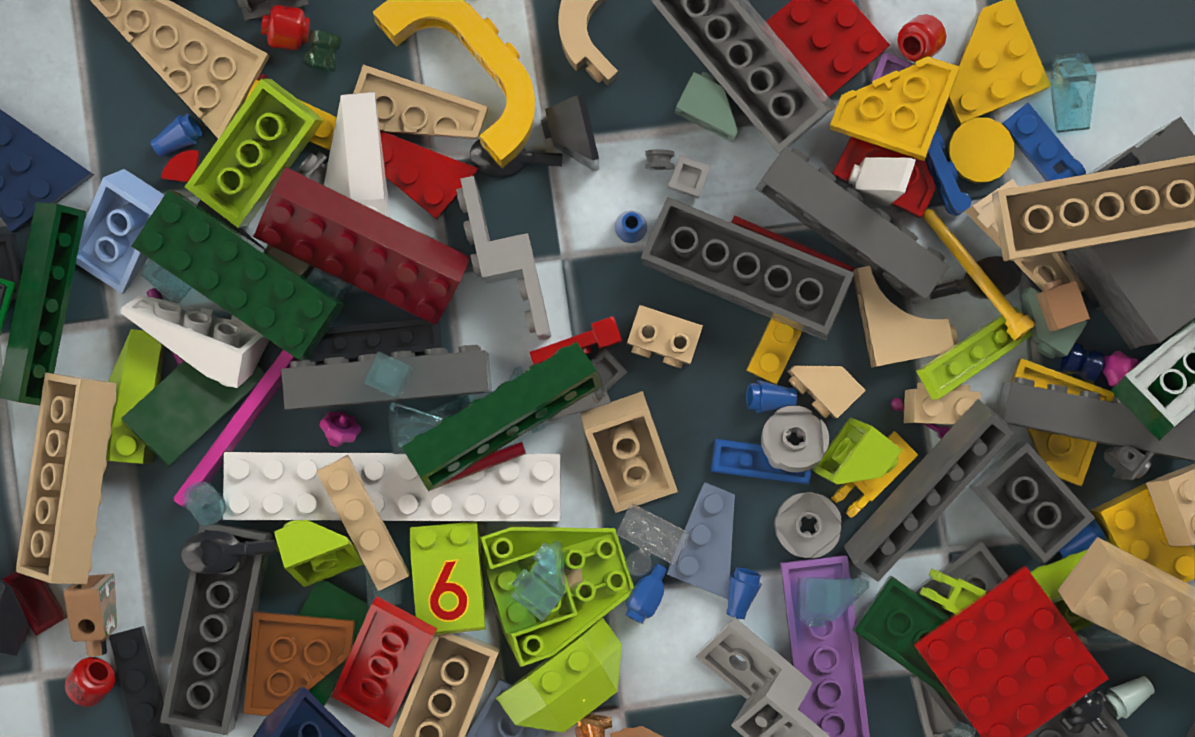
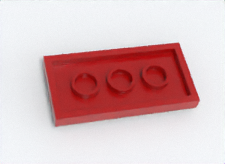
M377 596L370 606L331 697L390 728L437 628Z

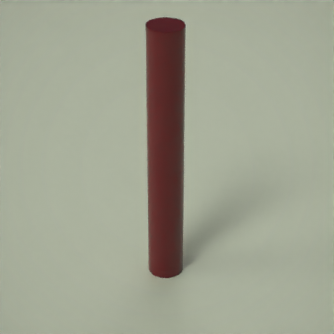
M523 442L495 451L436 488L526 455Z

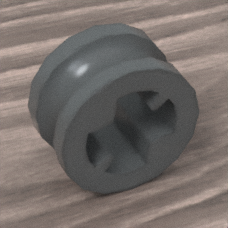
M663 149L645 151V156L649 158V161L645 163V169H674V164L671 163V158L675 157L674 151Z

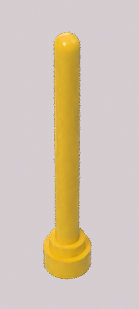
M933 209L925 210L923 214L924 220L1006 319L1005 325L1008 327L1006 331L1011 338L1017 341L1032 330L1036 324L1029 315L1024 316L1021 311L1016 312Z

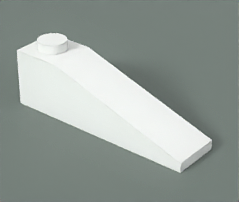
M375 92L341 95L324 186L391 218Z
M138 295L121 308V314L206 377L219 381L220 384L228 387L238 388L253 374L269 339L232 315L231 320L212 316L213 310L201 308V311L182 310V306L179 303Z

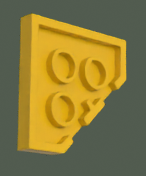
M1002 0L983 8L979 13L974 30L958 64L959 72L948 98V103L958 125L1051 87L1015 0Z
M927 56L916 61L915 65L899 72L896 70L872 81V84L857 91L851 90L841 95L830 123V130L925 161L958 75L959 66Z
M1022 358L1018 359L1010 381L1014 382L1015 377L1035 381L1034 387L1047 389V384L1068 387L1067 393L1078 396L1080 391L1095 392L1101 394L1100 400L1112 402L1114 397L1112 391ZM1025 428L1037 454L1063 481L1082 486L1097 443Z

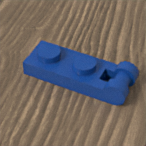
M1029 102L1002 123L1010 132L1014 143L1046 182L1086 174L1083 165L1074 159ZM1058 162L1065 168L1060 174L1056 173L1052 168Z
M936 131L925 162L930 175L933 177L945 210L951 216H959L971 206V198L968 194L960 192L956 180H958L957 170L951 161L947 162L943 153L945 149L944 140L941 134Z

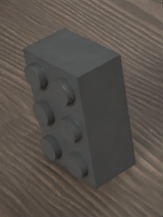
M1028 442L1016 443L969 486L1035 561L1046 563L1095 519Z

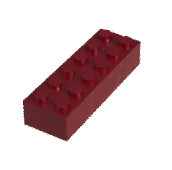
M285 167L275 185L253 235L254 238L435 325H437L460 284L470 259L469 256Z

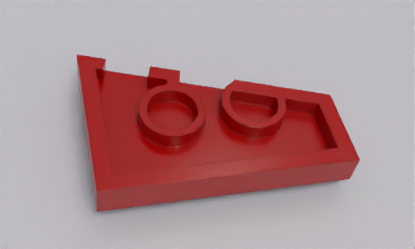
M380 132L386 178L436 220L442 216L457 198L456 189L462 188L460 179L475 176L479 171L478 168L386 132Z

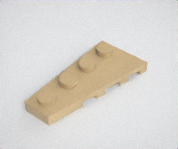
M366 65L362 67L353 93L375 92L380 132L478 140L489 110L488 106Z
M1012 179L997 190L1018 187V185ZM994 192L966 209L965 212L1001 248L992 197ZM1062 251L1013 260L1043 292L1046 291L1044 284L1060 278H1064L1066 284L1076 280L1080 292L1085 290L1083 284L1070 268V263L1063 258L1064 254Z

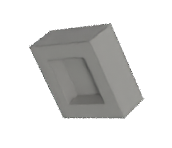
M679 155L668 188L699 199L711 166Z

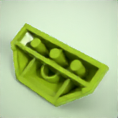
M602 617L555 655L547 658L495 698L514 725L564 733L618 692L622 643Z

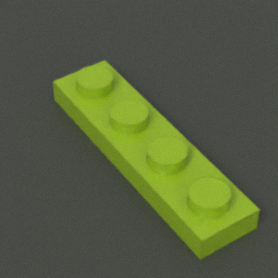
M1014 307L1017 313L1020 312L1018 307ZM999 315L916 372L931 399H940L1033 336L1031 331L1017 341H1014L1006 331L1008 329L1005 325L1006 319Z

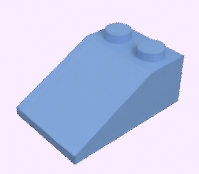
M125 169L103 177L84 221L76 264L121 294L125 293L148 259V257L131 247V245L164 197V194Z

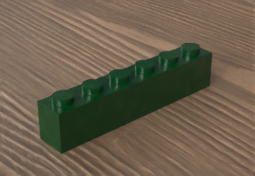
M36 202L0 381V398L40 406L45 373L54 374L86 215L84 210L54 203Z
M577 342L570 346L562 347L552 357L540 364L530 366L525 373L512 381L502 383L495 391L482 399L472 401L464 410L454 416L442 419L437 426L424 434L414 436L410 439L409 443L402 446V449L429 492L601 388L602 384L598 372Z

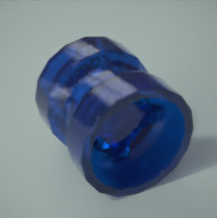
M1075 342L1068 355L1062 357L1059 370L1067 375L1077 374L1083 381L1092 384L1101 372L1105 354L1098 350L1088 351L1084 349L1082 344Z

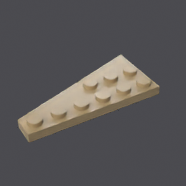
M90 0L219 139L244 104L255 79L257 80L270 56L170 0Z

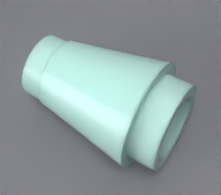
M1145 676L1107 689L1106 696L1108 701L1104 705L1114 719L1119 720L1122 717L1127 719L1150 695L1155 693L1152 683Z

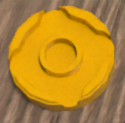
M973 118L963 122L952 133L947 145L949 159L954 164L958 175L972 183H988L998 179L1010 168L1014 158V142L1010 132L1000 122L990 118Z

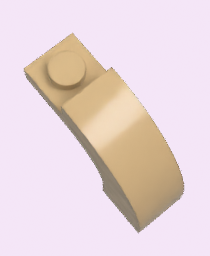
M561 0L558 16L559 36L567 60L575 71H578L586 63L588 67L585 69L597 83L603 81L609 86L618 78V70L593 45L587 32V25L591 15L606 0Z

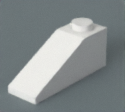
M866 157L860 163V166L854 164L848 183L852 184V189L858 192L864 199L888 207L905 193L916 160L912 158Z

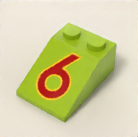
M477 521L410 527L411 566L416 617L436 627L435 635L486 630L482 554Z

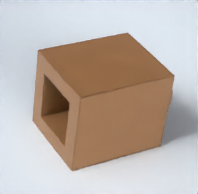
M1060 278L1044 284L1046 291L1036 294L1049 332L1090 319L1076 280L1066 284L1064 278Z

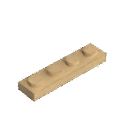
M349 454L319 468L316 472L377 590L380 591L409 577L410 572Z

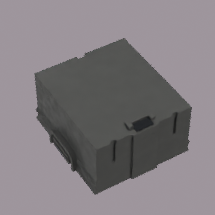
M1179 117L1155 130L1134 146L1110 158L1089 174L1195 155V135L1182 117ZM1195 228L1062 251L1064 254L1063 258L1071 264L1070 268L1085 287L1084 292L1091 302L1098 301L1099 306L1095 308L1096 311H1103L1130 349L1160 343L1195 318Z

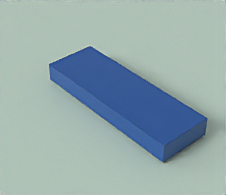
M715 439L711 472L810 485L812 468L804 472H788L774 468L770 465L768 457L764 454L762 445Z

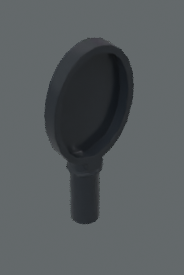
M478 139L471 147L470 159L474 167L478 168L483 174L493 177H507L520 172L526 164L562 167L563 154L535 152V150L526 151L523 148L511 162L501 168L481 145L480 139Z
M992 256L977 261V264L1003 296L1014 291L1019 285L1022 272L1013 260L1004 261L1002 256ZM967 271L963 279H955L952 282L936 285L929 295V298L932 300L967 291L973 297L988 299Z
M213 530L198 533L188 539L183 546L181 556L184 564L189 569L201 574H217L234 567L241 559V556L249 557L250 555L278 553V544L276 539L240 543L234 535L228 532Z

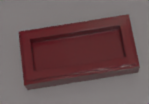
M16 571L2 579L12 586L26 619L36 636L68 618L47 582Z

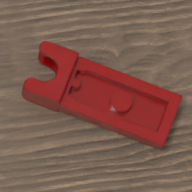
M614 316L592 323V330L530 351L529 354L533 365L542 363L552 357L560 348L570 346L575 342L579 344L585 354L591 353L590 346L596 344L600 350L622 342Z

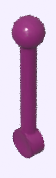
M900 398L892 399L890 403L891 408L904 412L903 401ZM924 424L937 432L939 439H942L950 430L946 426L939 427L936 424Z

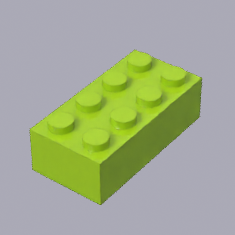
M261 79L185 185V188L237 228L247 226L271 195L285 167L290 168L324 119L272 79Z

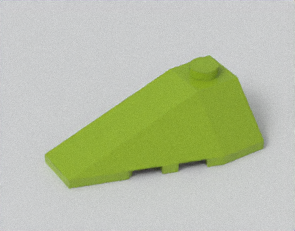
M130 330L108 382L117 384L115 391L116 403L113 407L111 418L112 432L108 440L106 461L139 464L153 463L154 453L121 421V418L161 382L164 345L144 330Z

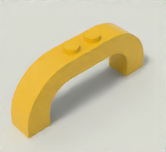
M387 0L373 11L376 24L396 47L415 32L425 28L444 29L452 33L502 89L507 100L501 117L480 134V143L501 168L511 162L525 147L532 133L535 121V94L529 74L518 60L520 54L510 42L504 44L497 36L499 31L495 24L488 17L483 20L475 9L464 0Z

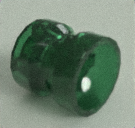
M310 30L308 37L310 48L304 55L303 64L319 70L335 71L337 65L335 54L341 47L342 38L333 33Z

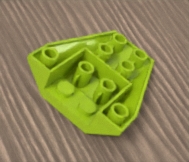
M510 527L480 537L485 577L503 634L520 667L555 655L627 599L634 588L615 528ZM577 558L576 564L573 566L569 559ZM563 567L568 570L581 568L583 581L576 582L569 588Z

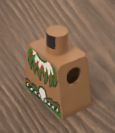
M114 573L88 575L87 584H71L64 591L71 639L74 642L85 641L86 654L89 657L101 656L107 653L106 639L117 628Z

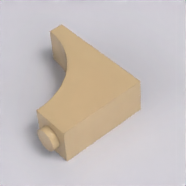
M870 266L857 268L853 271L871 368L940 355L958 343L956 328L954 325H950L949 318L940 320L924 319L908 314L892 304L881 292L875 282Z

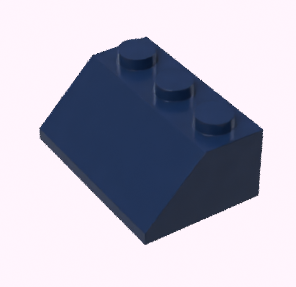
M300 687L269 714L253 735V737H355L305 687Z

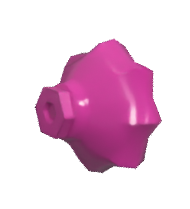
M1115 351L1111 356L1104 358L1105 367L1103 374L1107 377L1109 386L1115 387L1127 373L1140 363L1136 358L1132 359V357L1123 354L1121 351Z
M343 411L327 412L325 418L320 421V427L324 431L325 437L328 438L329 445L339 447L343 443L354 442L356 436L361 432V427L356 422L355 417L347 415Z

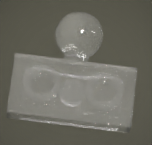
M633 503L629 505L616 532V535L639 546V549L630 553L626 560L627 570L637 577L645 576L650 572L652 568L651 553L673 565L677 564L691 535L687 531Z

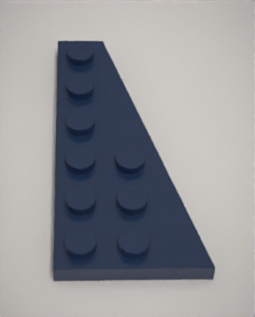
M0 109V217L11 232L16 233L32 221L36 202L56 204L95 174Z

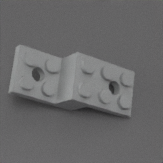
M474 176L461 178L462 188L456 189L460 208L463 213L468 212L469 221L464 222L467 240L470 245L475 244L477 252L471 254L475 274L477 277L482 276L486 284L524 276L518 278V284L523 301L529 300L531 310L525 311L528 329L530 333L536 332L538 339L550 337V327L528 233L490 241L477 182Z
M736 617L708 641L696 655L699 660L747 699L731 725L742 736L830 737L811 719L798 710L813 682ZM735 655L741 656L745 661L739 660Z

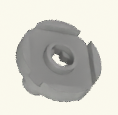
M787 406L777 410L767 420L761 434V445L772 467L788 472H804L819 465L829 445V432L822 419L819 421L816 416L812 415L811 410L801 406ZM795 432L798 438H803L804 442L794 446L786 438H790L791 433Z
M804 492L790 496L781 504L774 519L776 536L780 544L788 552L799 557H821L830 552L840 538L842 523L840 512L829 498L820 494ZM804 516L807 519L812 517L816 519L817 522L813 525L816 529L814 533L811 534L809 531L802 533L800 531L802 526L800 520Z

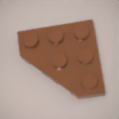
M260 611L253 612L243 714L268 716L300 687H305L307 690L311 689L346 660L353 648L355 620Z

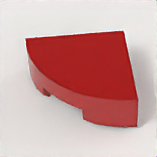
M188 150L174 156L166 164L161 179L188 183L199 167L201 152L199 150Z

